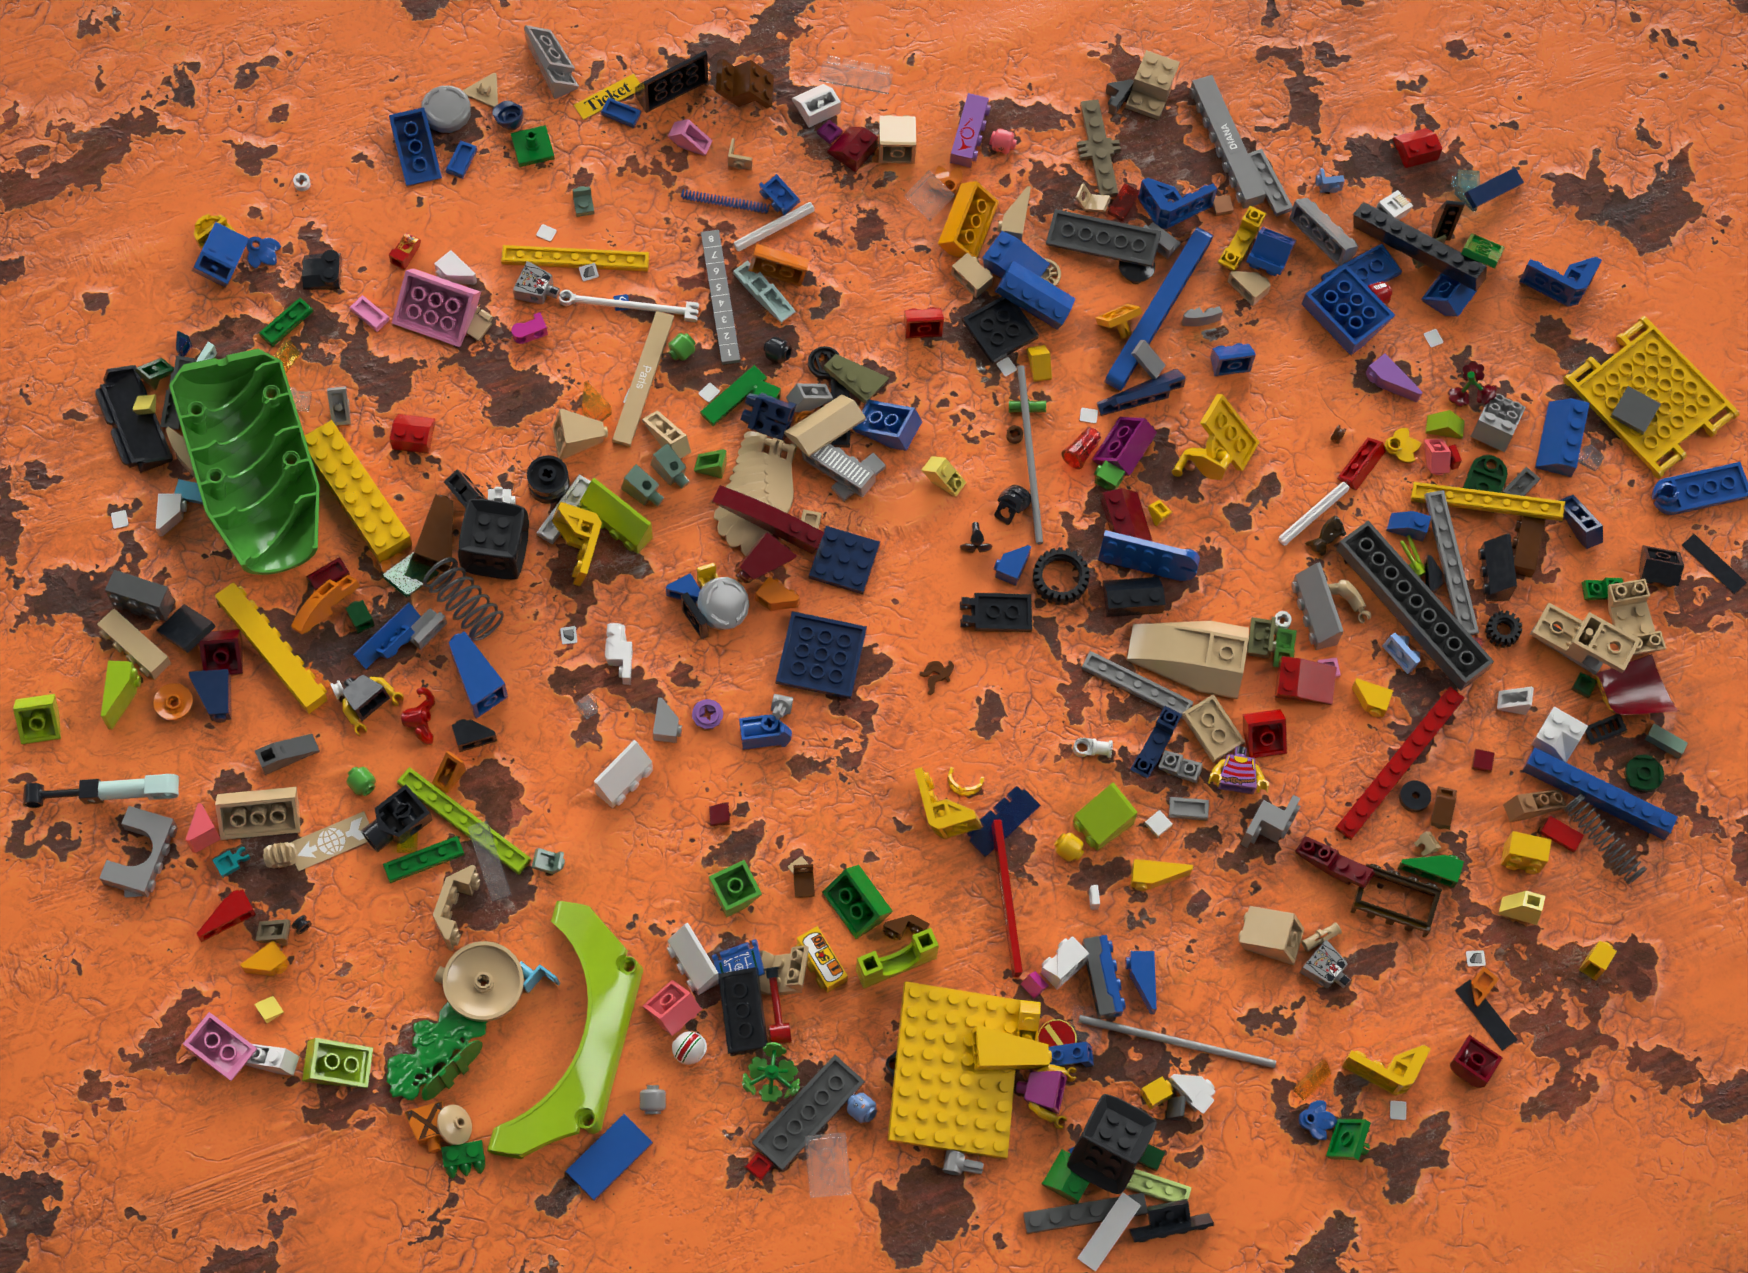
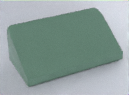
M1656 724L1652 725L1645 738L1646 741L1678 759L1682 756L1688 742Z

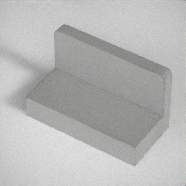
M1151 223L1149 226L1144 225V228L1161 231L1157 252L1168 259L1180 246L1181 243L1155 223Z
M431 608L428 609L411 626L415 633L411 636L410 642L421 650L447 624L445 615L441 612L437 614Z

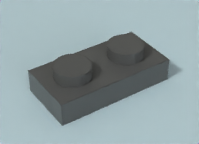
M1525 467L1502 493L1525 496L1541 478Z

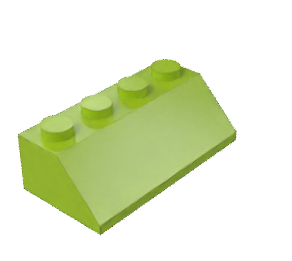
M593 478L580 500L581 509L597 513L602 522L601 528H606L614 539L621 540L629 551H634L638 554L653 538L652 523L597 479Z

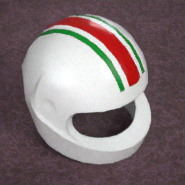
M691 1031L680 1034L672 1043V1053L675 1059L685 1065L699 1062L707 1050L705 1039L700 1034Z

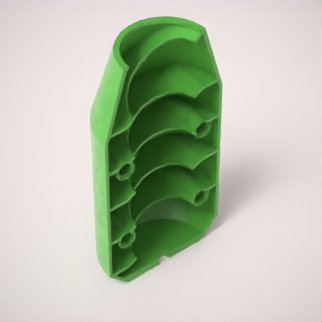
M260 349L226 355L223 359L212 358L184 364L169 384L206 516L242 569L250 574L268 575L280 573L307 562L315 555L318 549L319 483L282 361Z

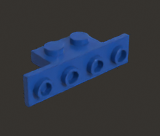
M408 602L353 654L354 657L365 669L379 656L386 659L393 657L401 645L411 640V636L415 633L411 626L421 617L420 614Z

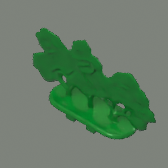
M447 1002L439 1011L438 1023L433 1024L428 1020L414 1023L413 1030L416 1034L413 1037L412 1045L417 1048L414 1054H398L388 1059L386 1082L391 1086L390 1093L392 1097L403 1096L407 1100H414L419 1094L420 1085L425 1083L427 1084L421 1094L422 1099L425 1101L436 1097L445 1087L450 1089L455 1084L453 1080L460 1073L464 1075L469 1070L468 1065L479 1055L483 1046L482 1042L474 1040L468 1043V1041L485 1035L486 1023L488 1021L469 1020L459 1015ZM460 1037L464 1038L465 1041L463 1043L459 1040ZM455 1049L461 1050L450 1060ZM439 1062H444L446 1065L435 1076H432L433 1067ZM427 1068H429L430 1070L429 1074L426 1073ZM417 1074H424L427 1076V1079L424 1077L422 1080L415 1079V1076ZM414 1082L419 1083L417 1086L413 1085Z

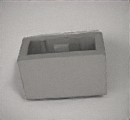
M1496 394V397L1485 405L1470 437L1505 452L1526 407L1519 402L1505 398L1501 394Z

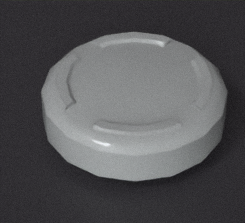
M454 86L433 88L425 95L421 103V108H425L429 127L441 133H451L461 129L467 124L471 116V104L468 96L461 89Z
M721 577L710 580L702 587L697 604L710 627L725 630L732 629L743 622L748 614L749 598L746 590L737 580Z

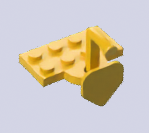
M1217 394L1200 422L1209 434L1206 449L1188 448L1185 450L1172 470L1174 476H1182L1183 468L1188 460H1191L1205 477L1222 480L1230 463H1232L1237 471H1243L1260 443L1225 396Z

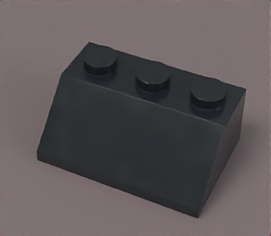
M1505 534L1485 541L1481 548L1478 549V559L1482 561L1480 575L1484 577L1482 592L1483 595H1486V601H1509L1517 588L1511 535Z
M1159 577L1102 581L1106 617L1160 614L1164 612L1166 605L1164 588Z

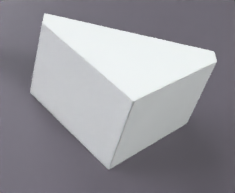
M1531 686L1499 691L1497 709L1526 715L1532 706L1534 688Z

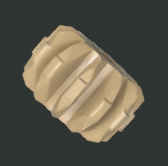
M274 843L263 849L266 867L273 869L291 866L297 862V850L293 843Z

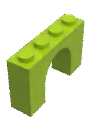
M929 928L912 935V941L908 946L891 955L879 958L876 951L858 957L856 973L863 989L937 959L939 945L932 929Z

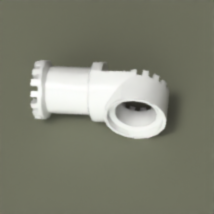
M1078 738L1073 745V752L1078 757L1095 756V754L1107 755L1108 758H1111L1113 741L1104 742L1097 741L1095 738ZM1079 743L1085 744L1087 751L1080 752L1077 749V745Z

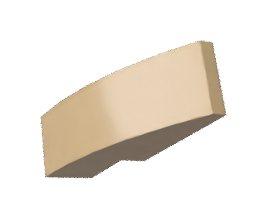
M167 427L166 432L177 458L184 468L195 477L184 437L170 427Z

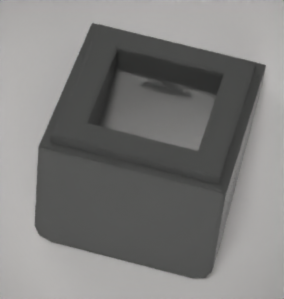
M1185 1096L1168 1099L1167 1119L1182 1120L1185 1111Z

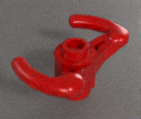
M420 687L416 690V693L418 695H425L426 700L416 708H409L401 713V721L408 728L416 727L415 734L423 744L431 745L434 736L429 729L428 722L431 720L429 710L435 705V697L428 688Z

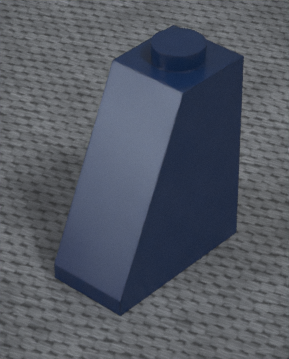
M229 670L189 672V677L211 720L219 723L232 720L231 675Z

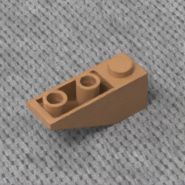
M1560 789L1516 795L1504 803L1503 806L1509 821L1514 822L1563 809L1566 807V803Z

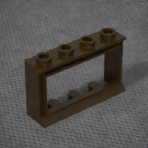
M1366 864L1367 867L1374 870L1373 876L1434 896L1427 921L1424 922L1362 901L1364 888L1360 886L1357 888L1350 912L1355 913L1356 909L1367 912L1366 916L1368 918L1374 919L1375 916L1385 918V923L1388 925H1393L1394 922L1405 925L1404 929L1406 931H1412L1413 928L1423 931L1422 937L1426 938L1431 929L1442 889L1432 883L1425 884L1419 882L1415 877L1401 876L1397 871L1383 870L1376 864Z

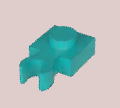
M240 847L233 855L228 850L212 860L222 878L240 869L239 862H245L250 859L249 854L244 857L241 856V853L246 851L245 847Z

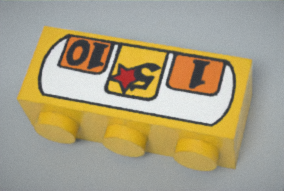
M818 926L797 937V945L795 946L806 945L809 947L807 967L810 972H815L818 977L816 982L821 989L824 988L828 993L848 981L847 973Z

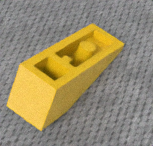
M1134 859L1131 887L1138 891H1146L1147 889L1158 887L1191 875L1193 865Z

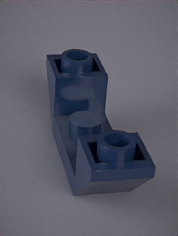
M1164 706L1153 731L1130 769L1131 772L1145 779L1149 778L1180 721L1181 713Z

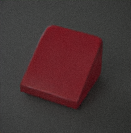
M729 802L709 806L710 826L730 825Z

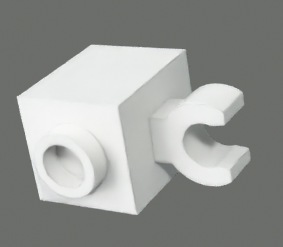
M503 487L488 489V500L516 505V498L512 496L511 489H503Z

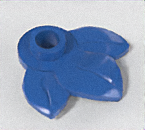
M249 238L246 245L249 252L247 258L249 264L255 269L260 266L261 262L275 266L277 257L274 251L281 248L280 243L273 238ZM258 243L259 247L255 248L252 244Z
M1323 1100L1310 1103L1308 1109L1302 1111L1299 1115L1300 1126L1309 1130L1312 1137L1317 1140H1326V1130L1333 1128L1337 1123L1336 1117L1326 1111V1102Z

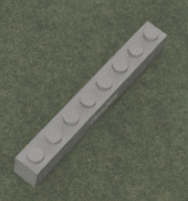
M1213 75L1193 80L1189 89L1190 96L1196 102L1197 112L1202 115L1203 125L1209 131L1211 143H1214L1216 146V154L1223 162L1224 172L1229 175V182L1236 191L1238 203L1242 204L1243 209L1264 203L1265 190Z

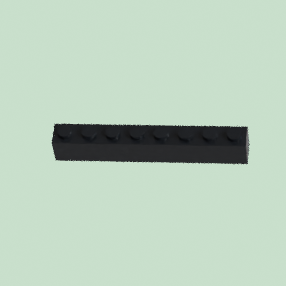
M1363 202L1353 213L1354 228L1468 288L1477 291L1486 280V265L1462 255L1461 252Z

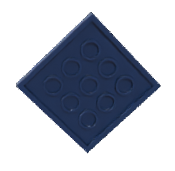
M792 611L776 684L851 699L867 626Z

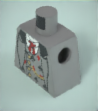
M527 261L514 286L513 294L514 299L543 304L547 296L557 299L560 288L552 286L553 276L550 273Z
M1327 940L1324 941L1300 971L1301 974L1325 988H1329L1335 981L1344 989L1351 980L1342 973L1347 966V962Z

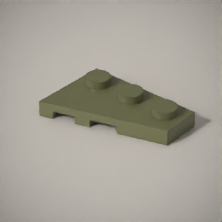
M837 354L823 367L828 374L864 404L889 380V377Z

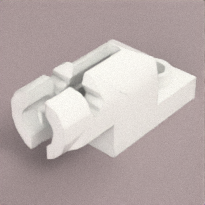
M609 623L607 624L606 661L610 666H619V678H622L623 684L631 685L632 642H627L625 625Z

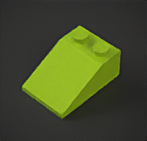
M108 661L101 717L108 729H113L137 694V687L141 685V676L138 675L137 669H135L132 662Z
M320 1038L311 1039L307 1042L302 1081L324 1085L368 1088L373 1048Z

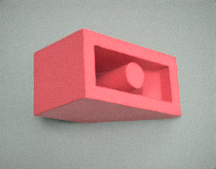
M1424 439L1426 463L1429 471L1434 475L1450 473L1451 451L1444 440Z

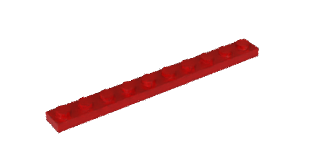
M1449 686L1336 826V830L1349 840L1353 839L1464 701V696Z

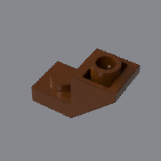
M1437 787L1431 816V826L1450 830L1457 790Z
M908 915L885 922L883 931L889 938L901 940L907 927L910 928L911 932L917 934L929 929L930 923L914 915Z

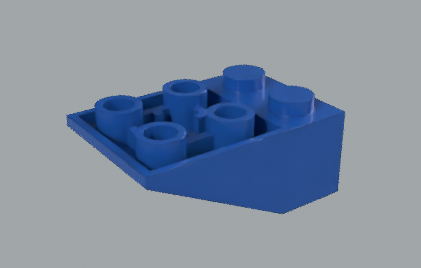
M215 222L192 271L226 288L249 238Z

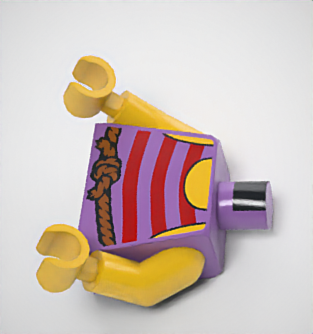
M1241 746L1235 747V755L1229 754L1226 759L1218 762L1212 769L1208 784L1210 782L1217 783V789L1254 794L1256 786L1257 793H1260V789H1264L1268 793L1269 782L1265 780L1259 765L1255 764L1254 758L1246 757L1247 748Z

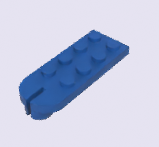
M1741 462L1661 479L1652 490V499H1656L1654 505L1660 512L1667 515H1676L1748 499V481Z
M1105 530L1098 561L1179 581H1186L1196 576L1200 557L1192 549H1180Z

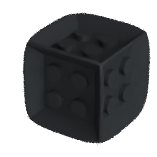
M471 499L465 510L459 537L458 558L461 568H464L468 573L479 576L509 580L518 579L523 567L528 543L529 518L526 509L506 502Z
M1102 1095L1068 1159L1067 1167L1090 1183L1111 1193L1121 1194L1128 1185L1138 1161L1143 1156L1154 1134L1157 1121L1146 1112L1115 1096Z

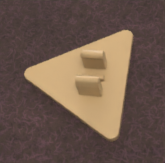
M490 74L464 89L463 92L468 97L494 108L498 105L497 74Z

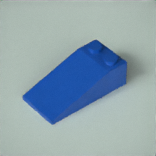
M425 108L389 115L406 186L441 179L442 176Z

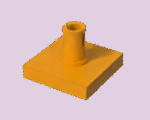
M1126 304L1095 319L1098 325L1108 328L1117 325L1120 338L1122 339L1126 338L1127 335H1132L1127 321L1143 314L1139 306Z

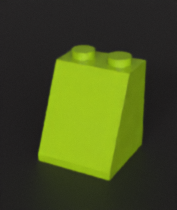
M1113 782L1074 815L1073 825L1078 832H1082L1085 835L1087 844L1098 851L1134 825L1138 812Z

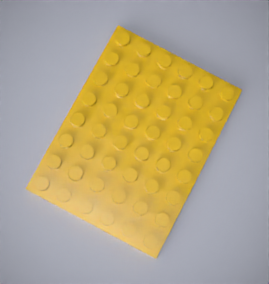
M904 982L887 1141L942 1150H954L961 1153L1000 1159L1008 1158L1015 1069L974 1070L971 1030L976 1026H983L1017 1036L1021 1000Z

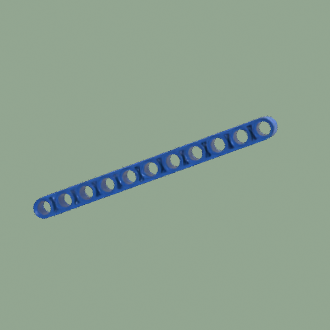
M1199 227L1194 230L1107 374L1104 383L1122 391L1138 365V361L1131 353L1140 340H1145L1150 345L1213 239L1212 234Z

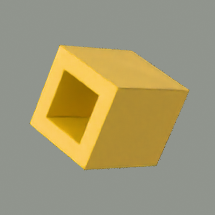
M1162 1076L1143 1087L1140 1094L1151 1110L1172 1097L1173 1087Z

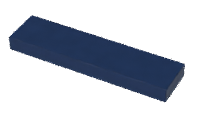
M1514 167L1467 191L1464 195L1471 207L1475 209L1522 185L1524 181Z

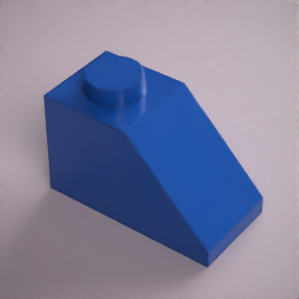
M1415 511L1391 513L1386 531L1405 537L1410 535L1412 539L1423 542L1428 531L1431 516Z
M1027 545L1003 554L1001 560L997 559L993 569L996 570L995 578L1016 586L1029 558L1032 546Z

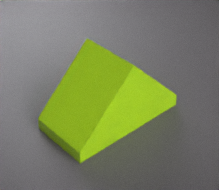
M1451 410L1427 416L1426 434L1463 439L1465 421Z

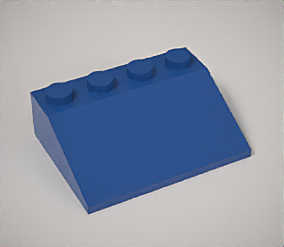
M1346 264L1308 291L1302 302L1307 311L1350 355L1362 348L1395 317V314Z

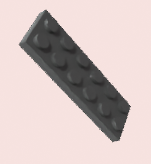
M1055 209L1046 245L1153 267L1161 231Z
M834 1055L760 1133L752 1144L783 1171L846 1104L850 1096L860 1089L865 1081L839 1057Z

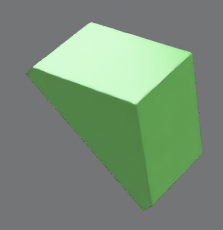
M722 449L698 454L694 471L722 478L727 463V451Z

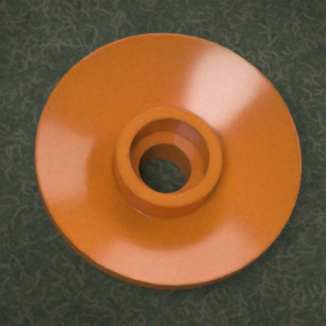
M170 683L164 685L154 696V709L160 717L166 720L181 719L192 708V694L182 684ZM173 702H178L176 706H171Z

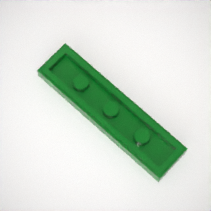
M755 365L752 366L701 410L700 414L712 426L716 425L746 399L747 395L752 392L755 385L758 386L760 380L766 381L767 377Z
M458 836L384 863L383 866L389 882L393 883L465 854Z

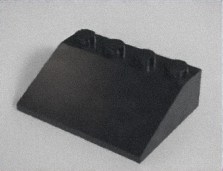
M706 50L635 87L636 98L646 113L708 82V54Z

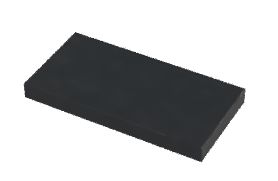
M753 967L719 973L728 1054L762 1049L768 1041L758 968Z

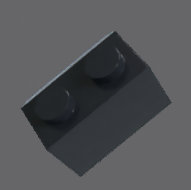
M1642 545L1639 567L1640 578L1646 579V583L1657 582L1666 587L1679 586L1684 569L1680 552Z

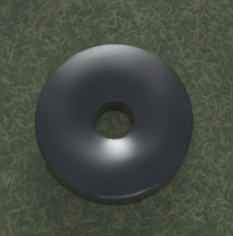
M1409 781L1400 790L1399 800L1406 810L1420 812L1429 805L1431 791L1421 781ZM1412 794L1418 795V799L1413 798Z

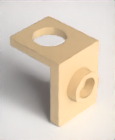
M732 138L728 153V166L752 170L751 157L734 155L735 139Z
M1081 184L1076 196V200L1082 209L1092 212H1105L1111 199L1109 195L1091 194L1085 184ZM1083 191L1085 192V199H1084V201L1082 200V193H1083Z

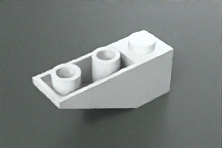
M252 1044L257 1050L245 1065L277 1074L294 1076L300 1056L286 1048Z

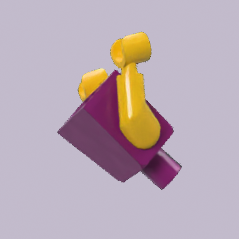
M1051 1064L1044 1066L1036 1072H1031L1028 1082L1018 1081L1016 1091L1017 1093L1025 1094L1024 1100L1037 1116L1050 1123L1054 1122L1056 1128L1062 1129L1064 1126L1059 1125L1058 1120L1067 1121V1118L1065 1116L1057 1117L1056 1114L1060 1112L1066 1080L1072 1082L1076 1079V1077L1070 1076L1069 1072L1075 1073L1077 1070L1074 1067L1065 1070L1064 1067Z

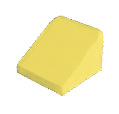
M156 395L137 396L133 412L138 415L155 413Z
M274 996L254 1004L266 1023L271 1022L284 1013Z

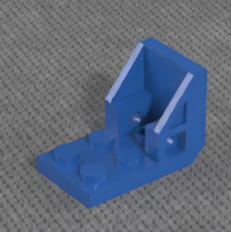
M1146 178L1141 182L1138 200L1156 225L1168 229L1213 207L1217 188L1214 183L1208 186L1204 185L1198 191L1188 193L1182 198L1174 186Z
M1592 257L1570 264L1564 275L1559 274L1556 270L1547 268L1539 261L1530 259L1519 282L1567 307L1578 305L1602 259Z

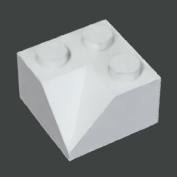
M1553 707L1531 745L1567 762L1588 725Z
M1073 936L1069 940L1065 938L1061 941L1056 951L1057 954L1053 958L1048 957L1042 963L1041 974L1057 990L1086 964L1089 952Z

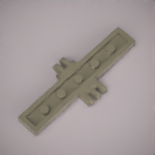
M1099 100L1081 101L1080 107L1087 141L1076 143L1077 148H1079V159L1081 161L1092 159L1099 195L1116 197L1118 196V188L1111 157L1115 153L1121 152L1119 140H1112L1106 137Z

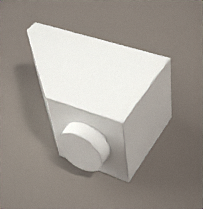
M451 250L434 263L435 274L439 278L457 284L477 283L476 273Z
M158 494L156 531L159 536H164L183 519L184 512H187V501H184L182 494Z
M1173 1074L1169 1079L1171 1085L1181 1096H1185V1101L1195 1112L1197 1109L1191 1103L1201 1090L1210 1097H1213L1216 1092L1211 1081L1205 1080L1202 1076Z

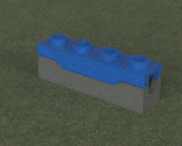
M1107 935L1083 939L1082 946L1089 952L1086 967L1097 1018L1102 1020L1120 1017L1123 1014V1010L1126 1009L1124 998H1121L1119 993L1121 982L1119 978L1116 979L1117 963L1115 959L1112 960L1111 952H1113L1112 941H1108Z

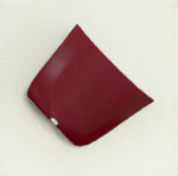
M1652 654L1629 662L1623 673L1610 668L1595 674L1603 701L1616 714L1638 715L1679 711L1666 691Z

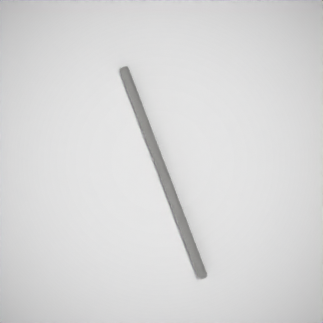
M1021 365L1017 366L1035 540L1036 544H1043L1025 368Z
M1080 1015L1078 1023L1262 1066L1275 1068L1276 1060Z

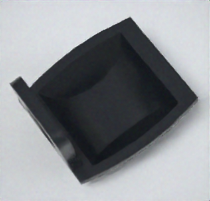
M1019 485L1009 486L1000 494L997 500L1000 503L994 516L1005 524L1010 525L1016 512L1019 514L1030 505L1031 494ZM1009 508V518L1001 515L1002 509Z

